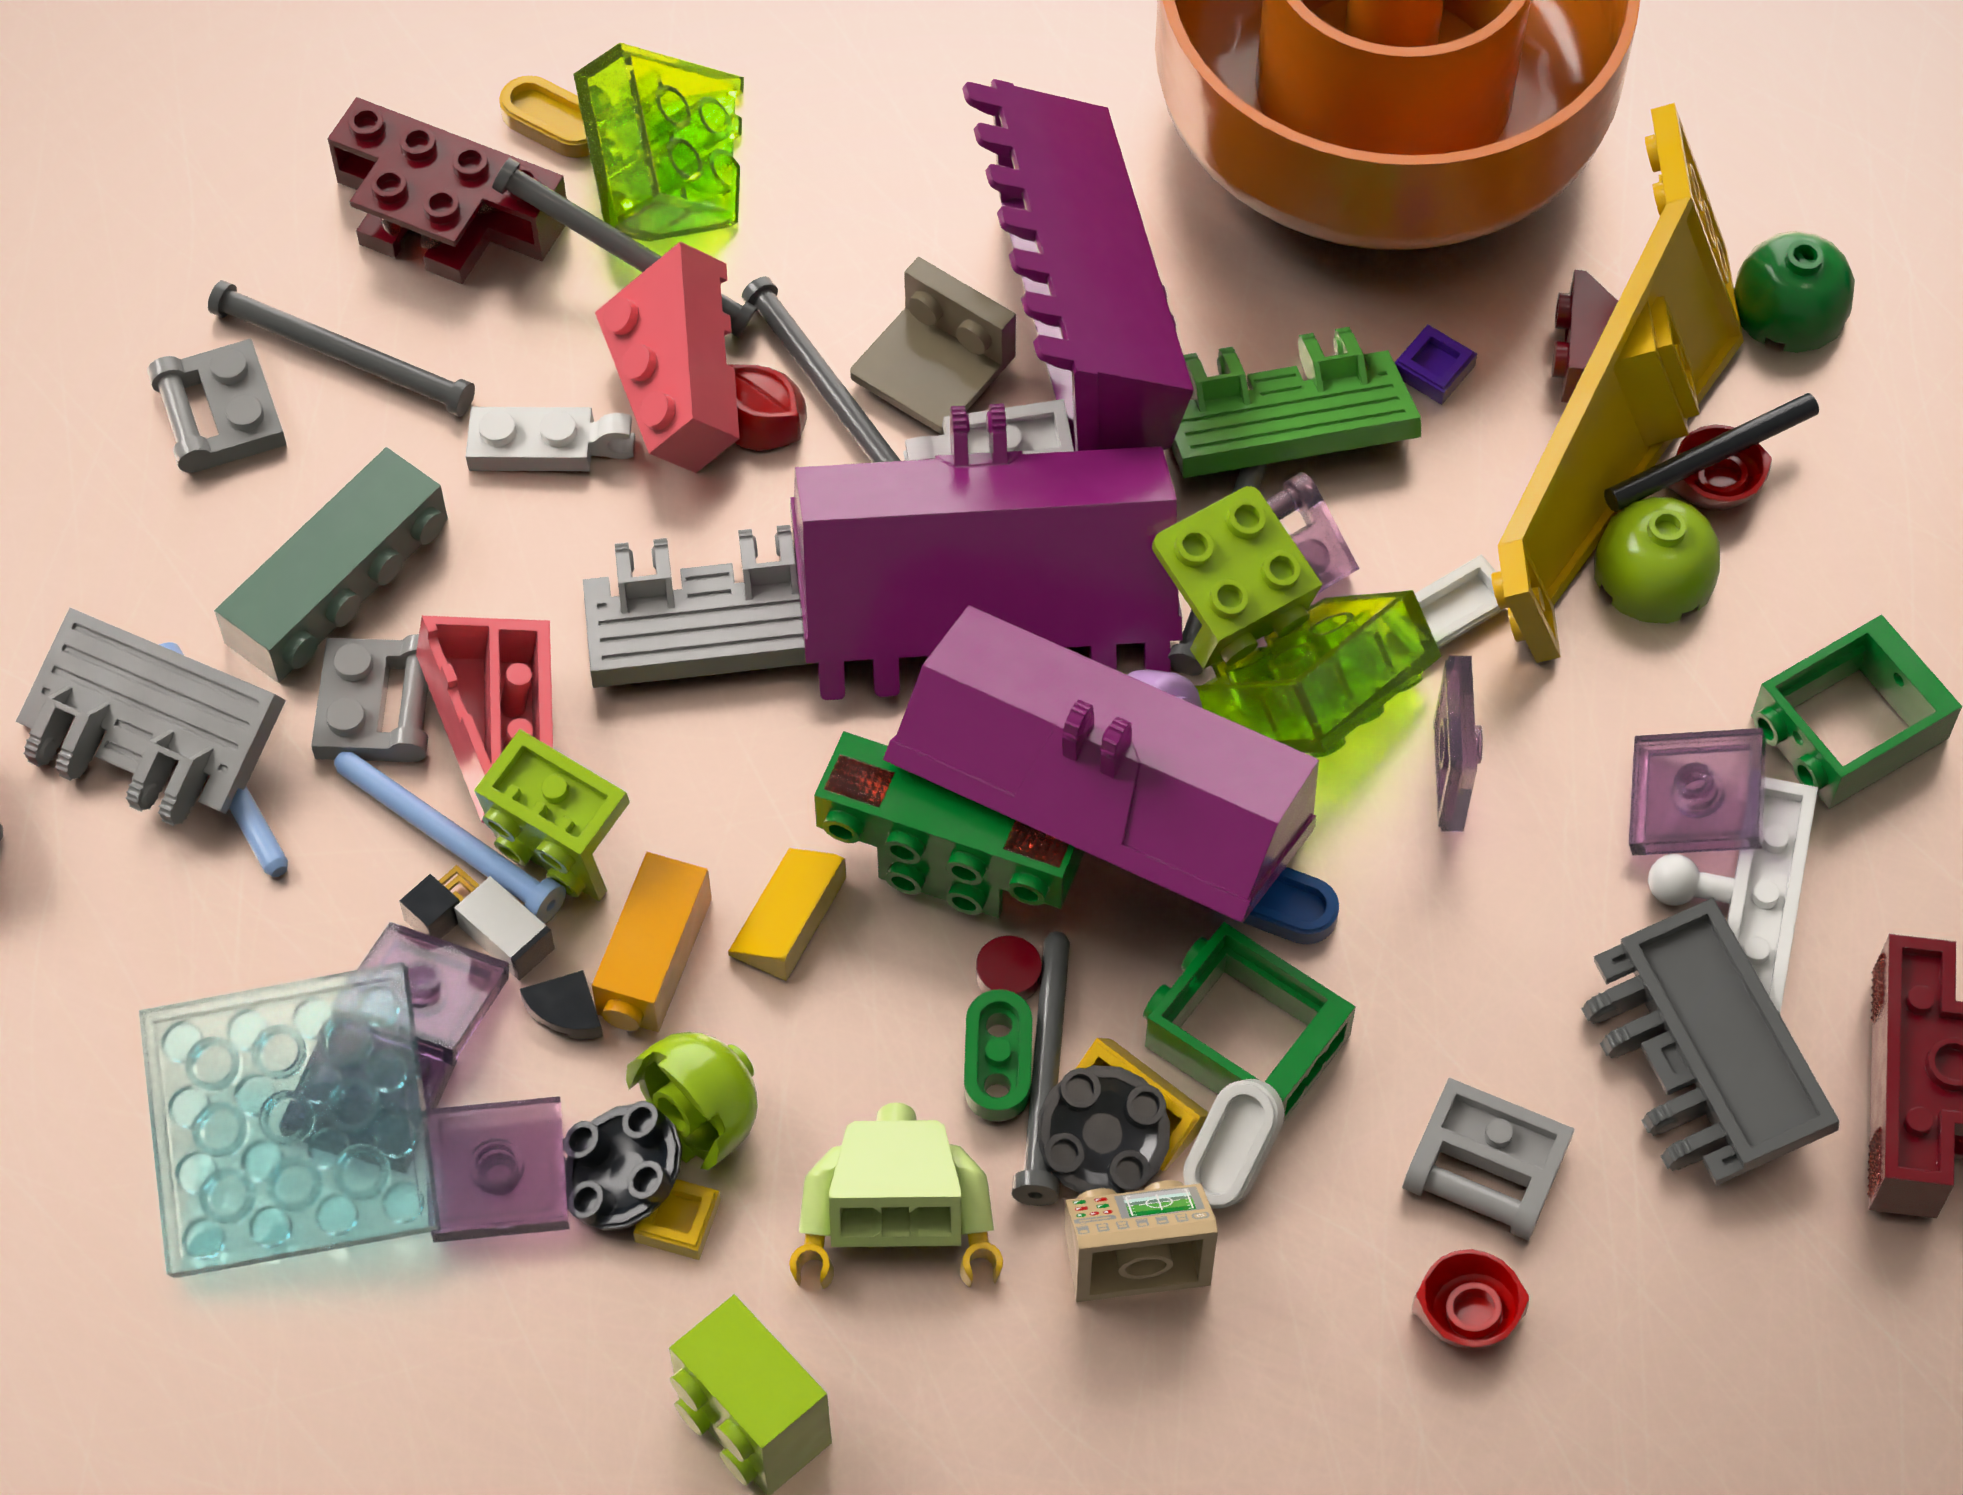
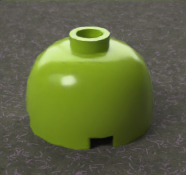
M1650 497L1636 501L1615 514L1609 521L1597 545L1594 557V579L1599 589L1602 583L1605 591L1613 597L1611 605L1620 613L1647 623L1669 624L1681 620L1683 613L1692 611L1697 606L1699 611L1708 603L1720 573V542L1710 522L1692 505L1668 497Z
M676 1033L656 1042L627 1065L626 1082L628 1089L639 1083L641 1092L646 1099L645 1101L656 1106L676 1126L682 1144L681 1160L685 1163L698 1156L704 1160L700 1169L709 1170L733 1152L750 1134L758 1108L757 1092L754 1080L752 1079L754 1069L749 1058L737 1046L732 1044L726 1045L715 1037L703 1033Z

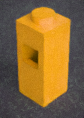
M646 851L591 985L597 1015L602 1016L609 1024L627 1031H636L640 1027L659 1033L712 901L707 868Z

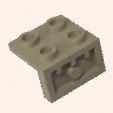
M918 256L904 271L905 308L851 366L850 378L883 400L944 435L943 419L950 416L951 406L965 405L967 412L1016 357V313Z

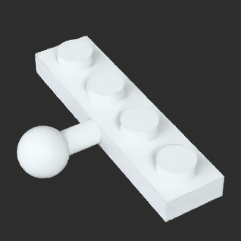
M1754 775L1750 787L1735 878L1700 872L1695 863L1688 857L1680 854H1668L1659 858L1652 865L1648 875V884L1654 897L1667 905H1682L1694 897L1707 900L1714 898L1715 901L1730 904L1727 922L1780 1014L1818 787Z

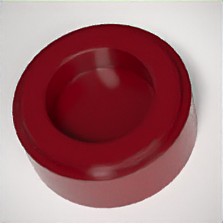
M1012 935L1000 936L987 942L979 951L976 960V980L983 993L998 989L1008 990L1027 1000L1036 992L1040 985L1042 971L1040 954L1034 945L1024 938Z

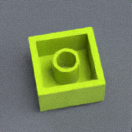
M735 1294L669 1347L674 1375L669 1379L679 1398L674 1403L676 1410L697 1435L701 1436L708 1430L724 1448L719 1453L722 1461L733 1476L743 1485L747 1486L750 1482L754 1481L766 1495H771L832 1444L827 1393Z

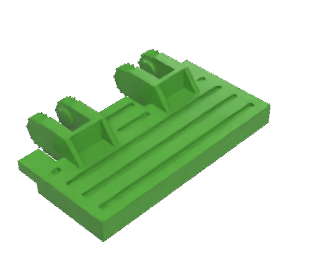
M1350 327L1335 329L1333 346L1336 355L1324 356L1313 333L1299 335V357L1308 379L1304 381L1297 366L1247 374L1246 380V374L1233 347L1219 349L1217 358L1219 375L1207 377L1197 353L1183 355L1194 391L1171 449L1183 478L1419 438L1421 437V416L1389 351L1363 354Z

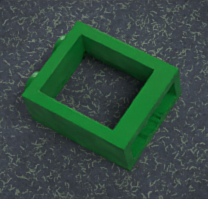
M1881 614L1762 683L1751 717L1761 738L1767 744L1776 746L1792 764L1799 783L1818 787L1817 795L1831 809L1949 739L1962 705ZM1860 670L1909 728L1842 766L1794 708Z
M1223 922L1210 940L1200 937L1192 945L1181 965V970L1184 972L1170 988L1163 984L1149 1000L1143 1013V1017L1147 1020L1145 1047L1216 1094H1219L1223 1088L1233 1082L1245 1079L1259 1080L1180 1028L1224 972L1307 1025L1306 1029L1265 1080V1083L1273 1087L1282 1100L1284 1123L1350 1037L1356 1006Z

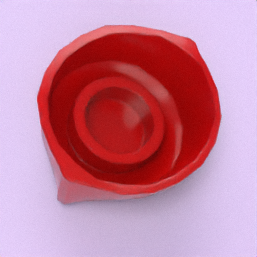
M727 364L733 367L735 371L740 438L735 444L743 448L762 451L798 442L801 439L807 420V405L799 387L786 374L770 367L749 364Z
M1718 424L1700 427L1690 432L1682 440L1676 455L1734 427ZM1758 443L1667 488L1691 504L1703 509L1723 511L1735 508L1751 500L1762 488L1770 472L1772 457Z
M1458 1250L1442 1256L1429 1268L1414 1297L1412 1314L1416 1315L1434 1335L1445 1343L1468 1349L1489 1347L1504 1341L1516 1329L1522 1317L1526 1315L1529 1295L1514 1270L1502 1259L1479 1250Z

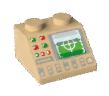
M1164 1180L1152 1183L1142 1191L1118 1194L1112 1189L1099 1188L1083 1192L1077 1199L1065 1200L1064 1229L1076 1302L1211 1286L1218 1229L1215 1216L1201 1183L1184 1185L1180 1181Z

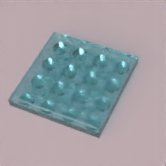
M403 962L139 1010L167 1275L172 1278H180L441 1230L409 971Z

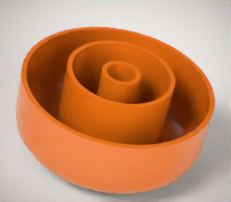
M1157 0L1155 34L1157 73L1168 113L1179 136L1192 156L1223 188L1255 211L1287 228L1339 245L1396 251L1428 249L1471 240L1513 225L1540 210L1560 195L1580 175L1596 153L1614 119L1623 90L1641 0Z

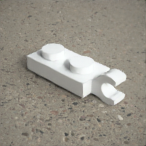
M1064 399L1005 408L1007 451H1022L1023 454L1074 451ZM989 410L967 413L970 424L968 454L990 452L989 433L987 432L986 414ZM950 416L943 419L944 435L920 436L905 440L904 461L934 459L936 455H951Z
M471 407L465 456L469 471H590L591 456H604L615 459L634 457L635 433H631L632 417L625 413H610L594 422L592 407Z

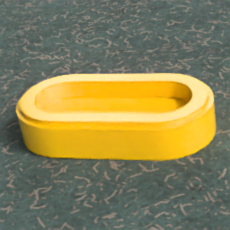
M532 75L517 77L509 81L500 92L499 103L502 119L505 124L512 130L563 156L580 158L591 155L605 141L606 129L602 111L595 104L542 77Z

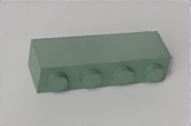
M385 447L214 610L224 643L278 683L293 669L306 665L315 654L318 645L337 626L342 627L348 624L357 614L361 603L380 585L390 583L398 575L403 562L422 544H429L440 534L445 522L448 520L441 485L388 447Z

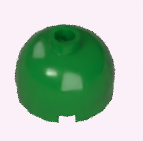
M1797 230L1777 233L1754 246L1737 272L1734 293L1741 327L1753 339L1762 344L1765 343L1766 338L1774 342L1784 343L1783 351L1798 353L1820 349L1838 338L1845 322L1850 317L1853 306L1855 278L1845 255L1833 242L1815 233Z

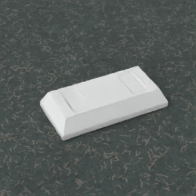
M1481 554L1382 612V617L1417 659L1420 660L1504 610L1499 608L1492 586L1491 574L1497 571Z

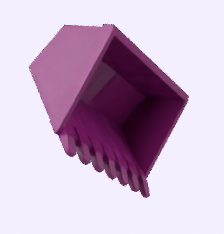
M993 79L991 86L966 82L962 87L966 103L987 115L993 116L994 125L979 122L973 128L978 145L996 154V164H990L985 169V174L990 187L999 193L1001 208L997 211V216L1001 228L1010 234L1013 250L1009 254L1010 263L1014 272L1022 277L1026 292L1021 297V302L1026 315L1033 318L1038 336L1033 341L1037 357L1046 363L1056 400L1064 399L1074 451L1162 446L1163 450L1171 448L1194 389L1176 333L1174 316L1168 307L1167 293L1158 274L1108 107L1015 86L1014 83Z
M1004 403L990 404L989 411L986 414L990 452L968 454L970 424L969 415L966 413L964 405L951 406L950 408L951 455H936L934 459L795 467L794 497H790V514L806 663H818L821 698L823 700H840L845 697L844 661L871 659L873 661L875 694L879 697L898 695L900 692L899 658L927 656L928 658L968 605L1065 648L1089 646L1090 659L1117 670L1116 644L1143 643L1144 670L1171 672V659L1168 658L1170 654V641L1183 640L1179 591L1152 550V543L1156 535L1177 523V499L1162 446L1023 454L1022 451H1007L1006 412Z
M970 605L967 606L922 665L899 730L889 741L883 758L884 761L1240 922L1245 921L1316 826L1314 805L1319 759Z

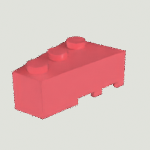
M680 241L595 312L648 453L697 473L740 439L735 371L733 367L726 363L725 335L732 333L731 317L724 313L722 309L721 283L728 281L727 264Z
M422 615L416 657L480 820L484 823L482 818L485 814L474 789L518 730L525 731L553 748L550 620Z

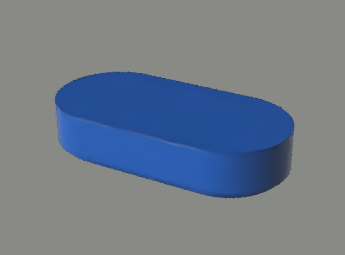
M1285 867L1242 923L1298 944H1315L1326 939L1334 931L1339 913V900L1335 891L1326 882Z

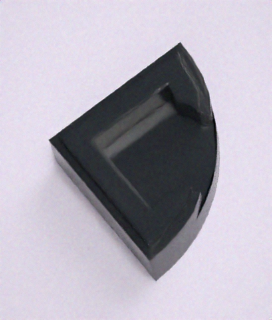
M583 970L520 989L525 1008L539 1024L543 1023L553 1030L569 1034V1037L574 1039L603 1037L602 1027Z

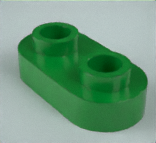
M998 989L987 991L976 997L970 1004L966 1014L964 1095L969 1108L979 1117L989 1121H1006L1019 1115L1025 1109L1030 1099L1032 1012L1027 1002L1021 996L1008 990ZM994 1025H1004L1010 1029V1033L1003 1037H995L988 1030ZM992 1085H1002L1009 1092L1005 1096L997 1098L990 1096L986 1090Z

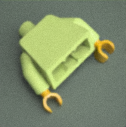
M889 1103L881 1107L877 1112L876 1121L852 1122L846 1127L842 1145L830 1148L805 1177L798 1232L805 1233L804 1245L798 1247L792 1253L789 1261L790 1271L797 1285L800 1286L801 1269L803 1265L810 1260L823 1262L820 1272L822 1288L825 1289L832 1283L834 1267L827 1252L824 1250L825 1236H831V1247L961 1246V1235L963 1234L968 1236L969 1248L966 1249L960 1264L962 1281L968 1287L972 1286L973 1274L970 1261L976 1258H984L993 1267L992 1276L995 1284L1003 1268V1257L1001 1251L995 1245L989 1243L987 1231H993L994 1226L987 1176L961 1146L949 1144L944 1124L937 1120H916L915 1111L904 1103Z

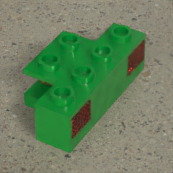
M843 731L814 794L816 827L824 829L828 835L841 842L856 843L860 841L877 847L878 878L886 880L894 889L906 894L916 895L921 892L945 900L954 909L969 915L984 913L1000 918L1003 909V890L1008 891L1015 899L1025 904L1042 905L1044 903L1059 909L1062 908L1085 851L884 761L883 758L888 747L887 745Z

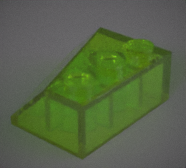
M621 42L573 73L604 222L631 238L647 242L728 228L738 223L740 165L733 157L734 140L742 135V117L735 114V99L743 94L744 77Z
M1414 590L1325 597L1308 608L1307 612L1310 617L1294 631L1281 637L1275 631H1272L1264 636L1267 644L1266 647H1257L1249 655L1231 665H1227L1223 659L1211 665L1216 677L1203 685H1194L1198 690L1202 708L1298 751L1309 753L1314 758L1324 757L1338 751L1346 743L1345 736L1357 726L1379 717L1385 711L1383 705L1397 693L1409 690L1419 684L1423 679L1421 673L1442 657Z

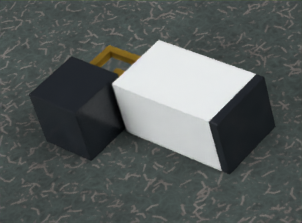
M458 865L454 866L440 880L429 874L399 900L404 921L432 946L456 925H459L467 935L519 981L555 949L551 929L490 876L479 885ZM458 874L451 882L444 886L452 877ZM460 883L470 894L463 898L457 891L452 893L451 890Z

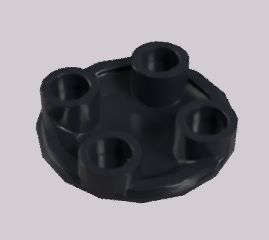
M1093 1065L1087 1068L1071 1070L1049 1091L1038 1114L1037 1142L1046 1166L1059 1178V1181L1064 1186L1080 1194L1099 1188L1112 1189L1117 1194L1137 1191L1158 1173L1169 1150L1170 1120L1166 1112V1102L1163 1094L1157 1088L1149 1085L1144 1078L1121 1067Z
M647 1101L616 1106L594 1118L591 1122L580 1121L568 1130L564 1138L563 1148L568 1156L565 1160L562 1187L568 1209L574 1217L584 1224L604 1231L629 1228L651 1216L669 1196L680 1173L682 1144L677 1128L666 1115Z

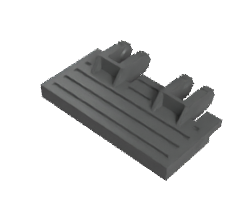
M1714 898L1621 939L1620 945L1594 956V962L1606 985L1631 973H1634L1636 977L1611 987L1603 993H1598V995L1586 1001L1581 1009L1587 1021H1591L1593 1024L1600 1023L1644 1003L1650 1012L1605 1035L1600 1045L1606 1056L1618 1058L1621 1055L1641 1048L1667 1096L1692 1084L1696 1086V1089L1669 1100L1665 1104L1659 1105L1650 1112H1647L1644 1119L1641 1120L1647 1132L1653 1134V1136L1656 1134L1660 1135L1705 1114L1712 1125L1666 1148L1661 1158L1667 1169L1670 1168L1672 1171L1680 1170L1690 1164L1703 1160L1705 1167L1717 1186L1839 1130L1840 1121Z

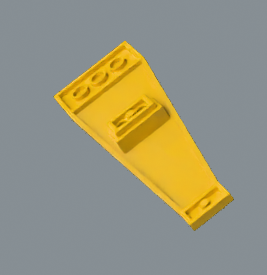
M1675 102L1651 109L1655 134L1645 137L1646 150L1652 171H1661L1659 182L1652 184L1656 206L1660 215L1658 222L1497 545L1501 571L1491 574L1495 598L1501 610L1508 608L1509 622L1516 642L1526 641L1536 663L1561 657L1554 605L1598 545L1611 518L1619 512L1612 511L1607 505L1604 498L1605 489L1655 466L1673 439L1689 435L1688 418L1700 415L1699 403L1744 342L1728 250Z

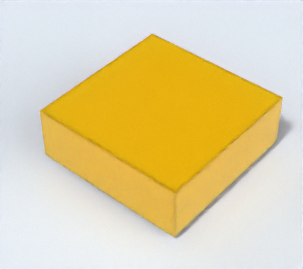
M676 1179L669 1196L651 1216L636 1224L633 1232L635 1242L700 1260L721 1201L720 1191Z

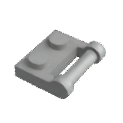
M251 338L182 359L175 356L160 357L148 366L147 374L151 386L155 391L160 392L176 440L173 453L180 470L190 473L198 472L287 445ZM201 383L219 434L207 439L199 434L185 388Z
M419 634L409 635L403 640L326 638L311 744L315 759L335 760L337 755L343 751L353 752L365 761L417 762L426 757L428 735L423 731L428 685L416 657ZM390 669H405L398 728L391 732H382Z
M1448 1078L1410 1164L1402 1188L1419 1196H1422L1425 1190L1512 1226L1511 1234L1529 1241L1571 1142L1574 1128ZM1440 1152L1527 1187L1522 1201L1435 1166Z

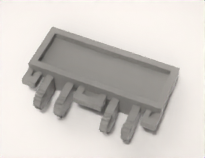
M777 526V533L774 537L776 554L780 556V561L757 564L756 537L753 536L752 529L738 530L744 582L735 583L732 563L680 569L682 589L673 590L667 538L653 539L654 546L651 549L653 568L656 569L657 575L633 577L632 572L635 570L633 551L629 549V543L615 544L620 596L611 597L609 577L582 579L593 688L813 664L806 663L791 526Z
M69 607L15 722L31 728L30 737L26 740L27 743L24 746L25 752L23 754L28 759L27 762L39 767L40 765H48L49 761L53 760V756L57 754V748L60 747L75 717L62 744V750L58 753L57 765L55 766L59 776L70 781L76 778L80 779V776L84 774L106 730L107 732L95 757L134 774L132 783L129 784V789L126 791V799L130 804L129 807L140 812L142 810H150L151 806L155 805L158 794L162 792L170 772L177 761L178 764L164 792L165 796L161 799L158 812L163 822L174 826L175 824H183V821L187 819L188 814L191 813L190 809L194 806L208 775L210 777L198 802L225 814L227 813L237 789H245L286 700L272 692Z

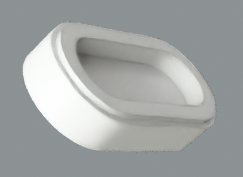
M1245 1079L1227 1085L1216 1097L1185 1161L1183 1170L1185 1185L1201 1183L1211 1208L1219 1209L1237 1204L1251 1191L1284 1121V1106L1279 1094L1273 1087L1260 1080Z

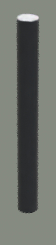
M1810 393L1797 397L1605 489V501L1612 511L1617 512L1636 501H1640L1818 415V402Z

